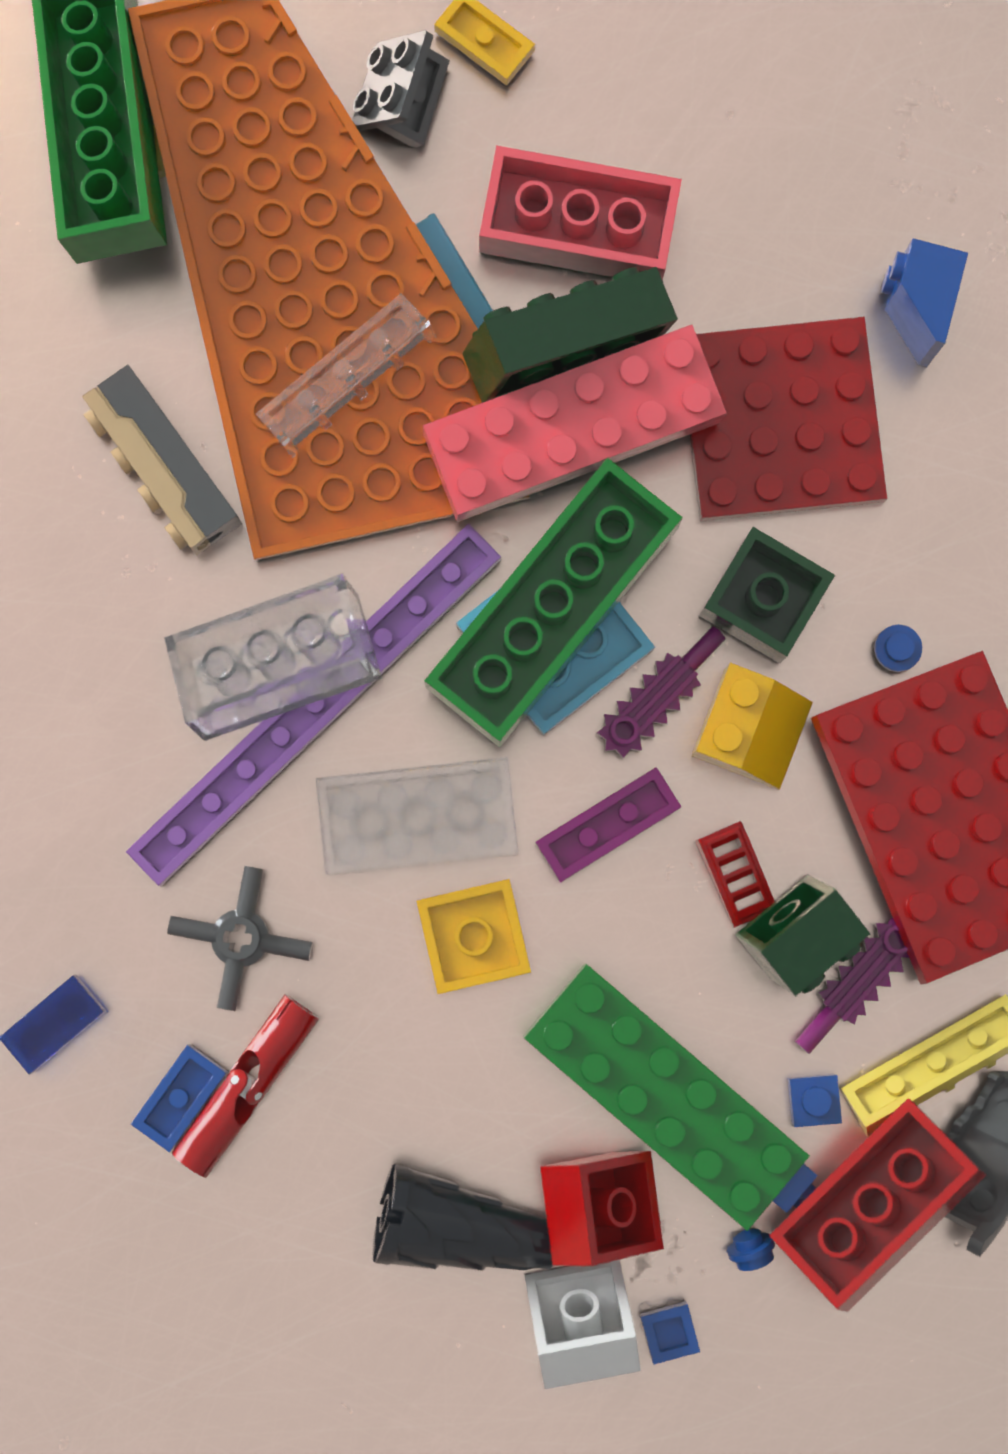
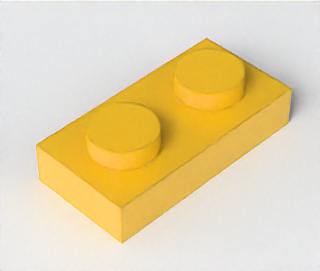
M453 0L434 24V32L506 86L535 51V43L478 0Z

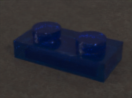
M72 975L2 1034L0 1040L30 1075L101 1017L106 1010L77 975Z

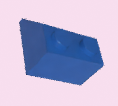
M913 238L905 252L897 251L892 266H888L881 293L888 294L885 311L915 361L920 366L928 367L946 343L968 252Z

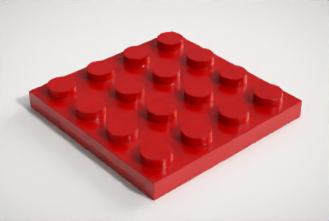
M865 317L696 334L727 412L719 424L690 434L700 521L882 503L887 500Z

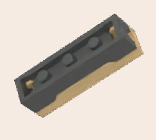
M129 364L97 385V388H93L82 396L90 407V410L83 414L99 437L108 433L118 447L110 451V453L126 475L133 470L136 471L144 485L137 489L153 513L160 508L164 510L171 520V523L164 528L180 550L189 545L197 556L209 548L210 544L213 545L242 524L235 511Z

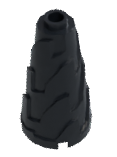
M392 1165L380 1200V1204L383 1205L381 1217L376 1219L372 1253L373 1262L383 1265L393 1264L428 1269L447 1266L483 1271L486 1267L514 1270L535 1268L551 1270L553 1266L546 1219L536 1214L504 1205L497 1198L459 1188V1185L453 1181L412 1170L409 1167Z

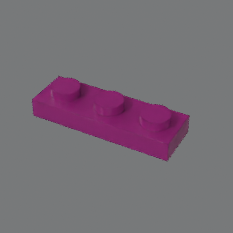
M655 767L535 843L561 883L681 808V805L658 768Z

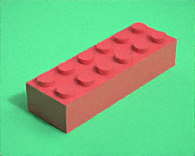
M691 324L423 425V435L457 522L597 470L607 458L616 463L719 424L727 412Z

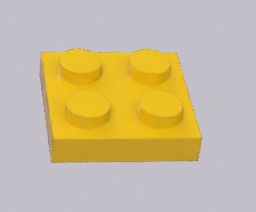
M510 879L416 901L438 994L531 973Z

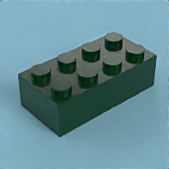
M638 267L628 268L614 275L612 281L597 285L596 280H589L573 287L569 291L570 294L555 298L553 293H548L532 299L525 308L511 311V308L507 306L486 314L483 317V323L472 334L473 338L462 353L481 402L484 403L664 335L678 318L657 267L641 272Z

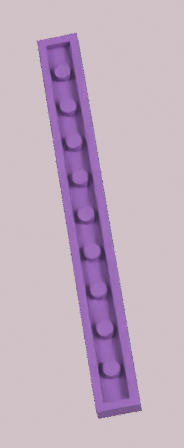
M468 523L145 832L126 853L158 886H162L499 563L501 556Z

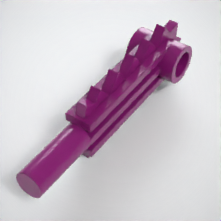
M712 626L682 658L679 655L674 657L666 653L664 662L655 661L657 675H642L644 689L630 687L631 702L617 701L618 715L604 714L605 726L597 734L605 740V751L616 750L622 758L630 750L642 751L640 736L654 738L653 723L668 724L666 710H681L679 696L693 698L692 689L701 686L696 678L698 675L696 670L726 640L725 636L717 628Z
M893 917L887 924L875 923L878 938H865L864 946L866 952H858L852 957L853 967L838 966L841 981L826 980L827 989L818 992L823 999L822 1004L825 1005V1008L795 1041L806 1053L810 1054L839 1020L843 1022L848 1021L855 1025L857 1015L866 1016L864 1001H879L876 986L891 987L889 972L904 973L901 958H909L908 950L903 944Z

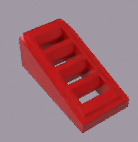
M742 821L695 841L733 928L755 919L775 902ZM732 840L736 841L738 849L716 858L713 851L714 848ZM743 857L747 866L723 875L721 866ZM751 874L754 881L753 884L733 893L730 892L727 884ZM759 892L762 901L738 911L735 905L736 901Z

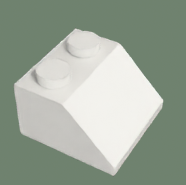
M620 1260L595 1266H568L525 1275L545 1389L641 1371L636 1334Z

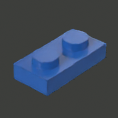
M188 1044L130 1125L166 1151L171 1152L228 1071Z

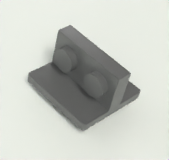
M423 30L378 42L371 50L367 59L368 72L363 88L358 92L353 103V111L355 113L352 121L358 131L378 128L413 148L423 146L450 62L449 59L430 49L433 34Z

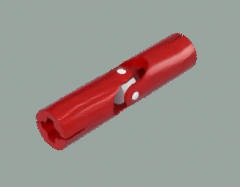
M284 994L233 1066L223 1084L215 1091L175 1147L172 1155L194 1173L207 1178L252 1115L256 1105L274 1084L319 1018L302 1004ZM260 1064L258 1078L248 1074L252 1068Z

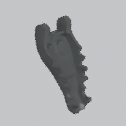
M992 1071L989 1073L975 1104L965 1109L962 1115L954 1121L951 1131L947 1134L987 1175L945 1216V1218L974 1231L969 1239L967 1251L979 1257L991 1245L1008 1219L1007 1071Z

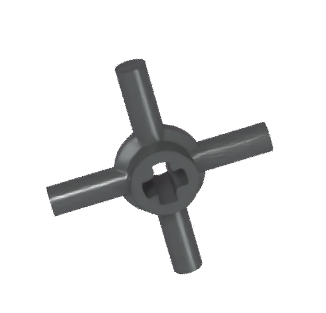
M244 866L236 910L225 913L215 924L171 916L169 920L168 935L211 942L216 956L225 963L217 1008L236 1011L244 967L256 963L265 953L306 961L310 959L312 942L269 934L265 922L255 914L263 869ZM240 924L246 926L245 933L252 935V941L250 945H242L240 952L234 950L235 943H229L230 932H237L240 929Z

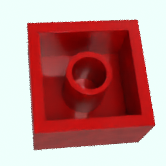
M651 1151L611 1152L540 1166L553 1266H595L664 1249Z

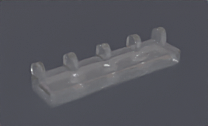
M400 293L259 410L256 415L293 458L299 453L296 446L319 426L324 431L332 425L328 418L355 396L363 400L369 395L365 388L391 366L399 370L405 365L401 358L423 339L431 343L437 338V335L429 321Z

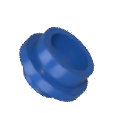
M899 624L885 628L878 635L874 645L875 656L884 668L894 672H903L915 666L922 655V642L919 635L912 628Z
M759 1229L744 1230L734 1236V1242L728 1246L727 1254L732 1262H736L737 1268L740 1271H753L773 1261L774 1254L772 1250L775 1247V1242L769 1236V1233H761Z

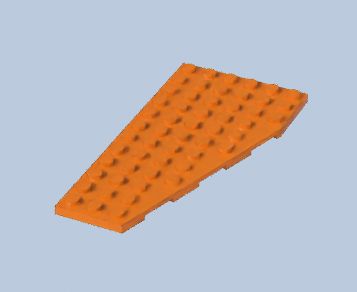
M165 0L128 8L254 560L257 561L454 516L425 441L423 425L482 403L462 354L473 338L472 334L478 328L453 289L452 283L418 227L411 220L374 159V155L340 99L335 95L306 48L279 0ZM528 495L510 503L527 500L530 496Z

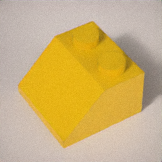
M729 663L723 671L691 756L780 790L813 702L772 678Z

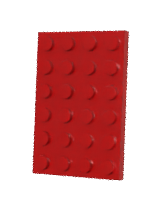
M983 650L813 716L811 718L893 920L899 929L900 937L904 946L907 947V954L920 985L930 983L1008 950V709Z

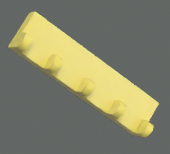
M1006 994L842 1087V1094L858 1118V1122L865 1135L869 1137L907 1098L919 1105L943 1090L947 1093L955 1088L957 1082L984 1067L986 1069L996 1065V1060L1008 1054V996Z

